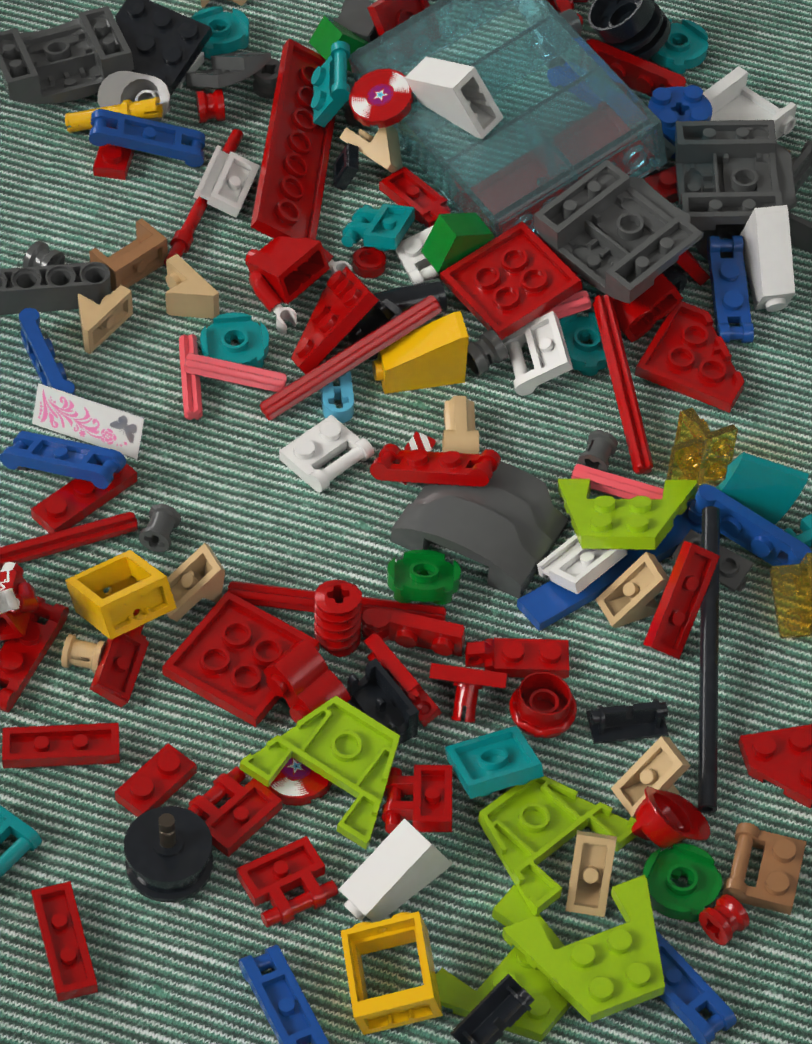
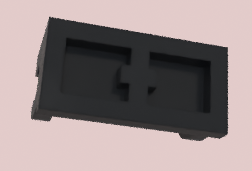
M377 659L367 663L365 668L366 674L361 680L354 673L349 676L347 691L351 700L347 703L400 735L399 745L418 734V709Z

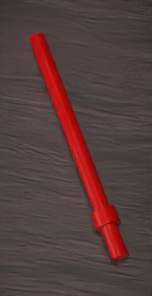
M233 129L222 151L228 154L230 151L235 153L244 136L243 132L239 129ZM199 196L182 228L175 232L170 242L171 249L164 260L166 267L167 259L176 254L182 257L183 253L189 251L194 241L193 234L208 206L206 204L208 200Z

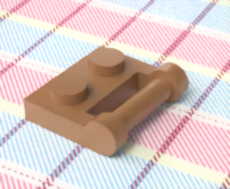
M751 823L738 824L735 832L736 850L730 876L723 884L722 895H731L740 903L791 915L806 841L762 831ZM752 847L764 850L756 887L748 886L745 883Z

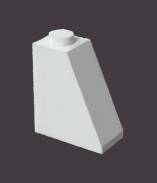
M426 56L405 77L420 104L479 139H483L504 118L474 66Z
M787 205L754 208L740 234L743 236L745 267L755 310L766 309L768 312H776L787 307L795 294Z
M403 819L338 890L348 898L343 905L358 920L362 921L366 916L371 921L377 922L385 919L445 872L453 863L406 819Z

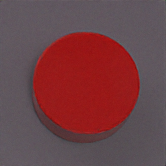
M361 247L353 254V270L360 277L376 278L385 271L386 256L383 251L377 250L375 247Z

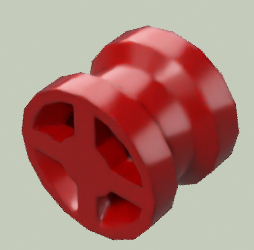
M217 89L213 93L208 94L204 91H196L199 123H206L208 119L225 121L223 90Z
M723 894L719 897L715 907L705 908L699 914V922L702 929L711 940L719 945H726L733 938L735 931L741 932L750 924L748 913L743 905L728 894Z

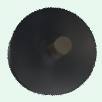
M176 806L157 807L137 817L126 832L124 838L126 873L131 885L141 895L159 902H177L192 897L207 884L213 870L212 836L207 824L196 813Z

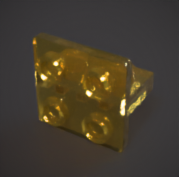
M693 408L680 411L666 480H697L698 485L711 480L716 481L723 478L733 458L738 433L735 425L732 424L710 432L707 422L704 419H700Z
M806 553L799 564L773 566L769 571L779 637L782 639L812 636V553Z

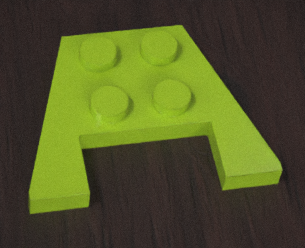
M558 479V494L564 500V508L566 513L570 514L572 527L582 549L656 550L674 526V518L686 511L688 500L690 498L695 499L698 491L697 480H665L662 499H650L646 496H636L632 499H614L606 495L589 499L591 492L590 479Z
M334 696L297 721L295 727L283 735H277L266 742V746L255 754L251 755L250 753L240 762L239 769L266 787H269L290 758H294L351 794L356 800L337 824L336 831L366 850L373 834L399 745L400 735L338 696Z
M544 776L531 780L527 784L511 787L479 812L478 822L529 910L534 916H537L561 897L563 889L537 866L539 863L577 835V830L582 831L585 827H589L597 834L616 836L615 851L618 852L637 837L631 830L636 819L630 817L629 820H626L612 813V807L601 802L597 805L578 797V791Z
M645 875L612 887L611 896L626 923L561 948H553L536 915L503 927L502 937L511 947L514 945L526 956L525 961L532 968L540 970L554 983L553 988L590 1023L664 994L665 982L648 882Z
M515 885L511 887L492 911V918L505 927L534 916ZM537 915L553 948L563 947L564 944L541 915ZM515 946L478 990L472 989L444 968H441L436 974L441 1006L453 1009V1014L466 1017L509 974L535 1000L529 1005L532 1008L531 1011H526L510 1028L507 1027L505 1031L541 1042L570 1008L571 1004L553 988L554 983L540 970H535L525 961L526 956Z

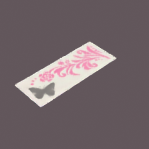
M38 383L32 424L99 447L113 449L123 455L138 459L144 418Z

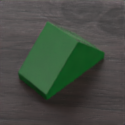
M324 15L309 43L325 60L331 55V45L334 42L344 41L350 46V57L347 60V70L362 76L378 49L330 17Z
M476 212L439 214L421 252L440 276V272L495 238V236Z

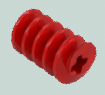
M326 581L319 585L315 591L314 637L320 641L322 648L331 655L340 658L350 655L360 645L362 591L356 585L347 581Z

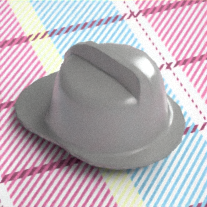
M117 71L108 75L98 89L97 101L100 108L118 105L127 99H131L134 102L159 97L161 101L157 105L162 104L163 116L161 118L149 119L158 122L171 109L168 86L155 76L131 71Z

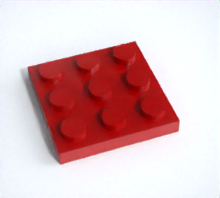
M523 221L440 272L441 280L487 330L492 329L501 340L583 289L581 279Z
M227 591L162 666V672L165 677L252 726L257 727L281 698L269 689L266 683L267 677L263 670L296 642L307 639L319 652L320 641Z

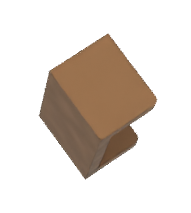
M142 218L136 221L137 239L116 253L106 257L97 248L89 251L90 262H100L109 268L112 291H115L120 285L129 288L164 265V260L168 255L167 238Z

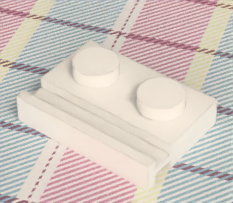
M217 145L193 197L198 199L200 196L208 200L206 204L237 218L260 165L231 151L228 154L220 150L221 146Z
M575 534L537 564L539 576L544 577L547 575L550 577L551 582L575 594H579L627 555V550L582 549Z

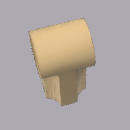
M453 396L452 399L444 402L445 430H443L442 452L457 451L465 454H479V430L475 429L474 402L467 399L466 396Z

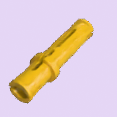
M159 97L134 102L131 99H127L118 105L73 113L68 112L65 114L66 127L71 125V127L67 128L69 133L91 129L93 127L91 125V114L96 109H105L144 119L161 118L163 116L162 104L157 105L161 101Z

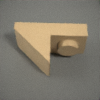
M392 125L386 128H379L374 137L361 128L355 133L346 127L339 137L347 144L350 143L358 146L361 153L391 173L403 167L398 131Z
M178 254L167 259L166 283L170 289L165 294L166 313L171 316L210 319L220 315L219 292Z
M120 285L111 294L106 295L100 305L78 294L79 317L85 352L91 354L133 314L132 291Z
M204 543L167 578L177 609L166 613L172 620L179 621L203 597L215 603L222 597L225 569L208 544Z
M645 552L595 600L610 625L618 628L654 615L658 608L654 598L666 587L669 577L655 555Z
M661 736L611 787V790L630 816L635 818L634 813L646 798L644 789L647 786L679 795L680 793L674 786V783L691 765L669 737Z
M577 830L565 911L605 917L617 840L616 836Z

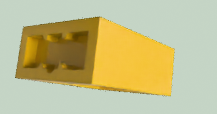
M128 550L65 580L75 612L110 640L177 609L167 576L132 550ZM110 587L109 591L104 593L103 590ZM139 609V614L134 616V610Z
M419 911L413 913L400 912L389 919L373 923L360 922L352 928L341 930L353 1017L363 1035L443 1016L429 933ZM416 942L424 985L368 999L361 955Z

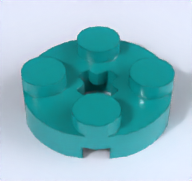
M213 6L194 13L191 19L210 26L213 33L202 49L205 58L211 59L213 55L231 53L248 47L250 27L249 20L243 12L232 8L233 13L223 12V6Z
M669 19L671 23L669 37L662 48L650 58L670 71L683 74L686 72V69L694 68L706 59L709 46L707 42L708 35L695 22L682 19V24L672 23V19Z
M239 312L221 314L213 318V324L208 326L207 329L206 325L202 329L200 335L201 353L208 357L262 368L264 359L269 352V333L262 322L259 325L252 321V316ZM231 340H238L240 345H230Z
M588 312V317H577V314L562 318L560 325L573 369L579 370L583 375L593 376L599 370L607 368L608 365L595 313ZM591 339L593 340V343L583 344L580 340L587 341Z

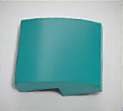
M742 452L728 465L726 479L716 488L775 525L794 504L806 485L809 474Z

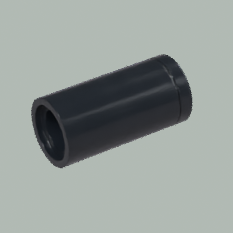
M438 278L374 293L381 302L387 298L403 312L430 295H433L438 300L442 309L441 312L447 310L446 293L442 282Z

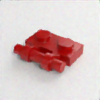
M414 765V776H402L400 768L392 767L384 792L386 803L382 806L381 815L382 821L385 823V831L390 834L403 819L413 821V827L419 832L452 833L453 765ZM404 795H413V801L401 800Z
M237 766L228 774H220L213 781L214 786L203 796H195L188 804V810L206 820L205 823L212 836V845L227 857L233 854L283 808V800L253 778L244 787L240 785L246 778V775ZM224 797L230 798L219 809L215 806Z
M307 836L236 868V877L253 905L256 907L267 901H270L273 908L260 914L267 928L279 922L284 925L295 919L294 915L311 907L316 910L326 905V900L339 894L333 880L319 885L316 881V878L325 874V864ZM299 886L303 888L305 893L290 900H287L284 893Z

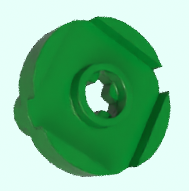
M411 550L404 552L403 559L395 562L394 557L388 563L387 584L394 592V599L400 603L418 601L446 605L452 602L453 594L460 587L461 568L455 560L453 565L446 562L445 554L440 552Z
M685 843L674 844L671 849L661 851L660 848L654 851L647 859L642 874L647 878L652 908L672 919L684 920L689 923L699 921L700 912L705 908H713L716 905L722 887L721 873H718L714 866L715 861L711 855L697 846ZM681 875L688 878L687 884L690 886L678 887L671 879L678 880Z

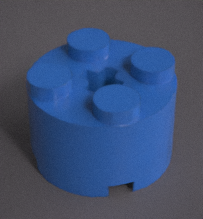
M696 85L656 88L648 104L644 137L654 128L675 146L676 121H711L712 106L703 95V90Z

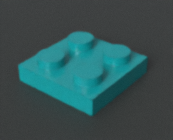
M517 725L445 747L447 761L450 765H453L452 769L470 799L478 796H488L495 791L515 785H524L531 780L544 777L542 763Z

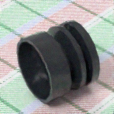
M594 0L588 12V23L603 42L644 60L649 59L662 48L671 32L669 19L654 0Z

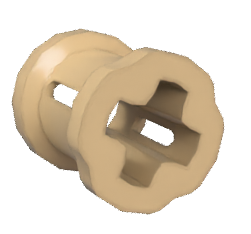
M69 634L62 649L61 666L69 668L71 665L88 668L92 669L93 674H95L106 641L100 640L98 643L78 640L76 635Z

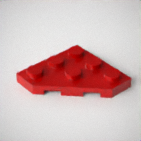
M347 266L342 271L335 272L327 281V287L323 290L291 356L297 367L305 374L316 368L379 301Z
M683 301L667 315L636 365L635 376L728 413L731 412L742 393L745 383L740 371H736L731 362L732 355L722 336L717 335L710 313Z
M812 724L741 735L738 745L748 775L762 783L764 780L769 781L783 789L784 795L811 809Z

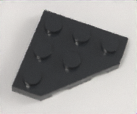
M126 0L115 16L116 22L132 52L134 70L131 72L151 75L161 79L168 86L170 97L213 34L210 26L150 0Z

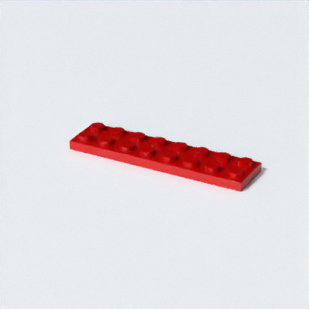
M290 38L283 45L250 227L273 239L284 236L293 238L309 237L316 240L336 115L325 127L313 123V108H311L313 85L311 84V77L314 70L318 66L321 67L326 60L320 54Z

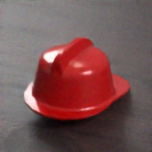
M649 786L644 789L646 798L634 813L636 822L631 829L634 835L644 840L652 841L655 845L664 849L670 848L685 839L702 841L709 838L711 832L706 818L690 801L672 792L657 790Z

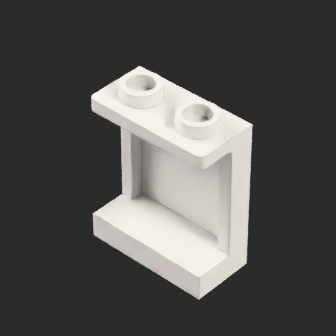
M739 66L703 92V95L712 106L711 121L774 120L776 140L783 134H789L796 124L795 114L797 105L790 102L780 109L746 87L748 72Z

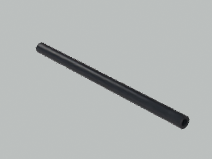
M708 506L702 509L701 547L720 555V509ZM720 558L700 606L698 811L706 814L717 811Z

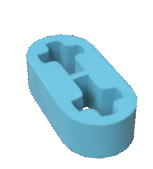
M350 371L338 378L339 386H333V382L320 389L322 411L325 418L333 415L341 423H346L353 417L354 393ZM334 400H340L342 408H336Z

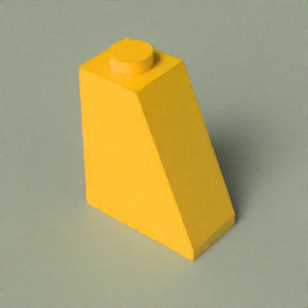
M461 311L450 313L414 329L378 352V360L372 361V369L375 381H381L384 394L465 383L469 336Z

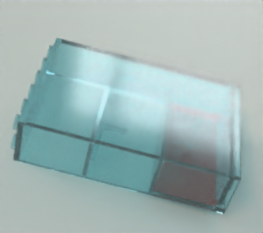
M438 0L433 5L411 16L408 20L386 31L380 37L350 54L349 62L355 82L364 74L376 69L389 68L400 71L407 76L426 56L476 68L504 117L483 139L473 136L420 104L415 95L409 114L399 123L392 126L398 131L400 145L459 213L476 212L494 234L495 238L521 221L537 235L533 225L534 214L606 159L628 176L638 178L645 177L667 163L661 120L547 0Z

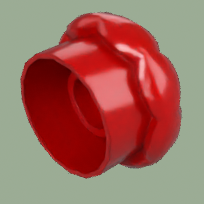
M535 672L527 675L521 681L520 686L513 692L509 702V711L514 724L523 733L535 738L549 739L561 735L571 727L577 716V703L567 683L558 675L549 672Z

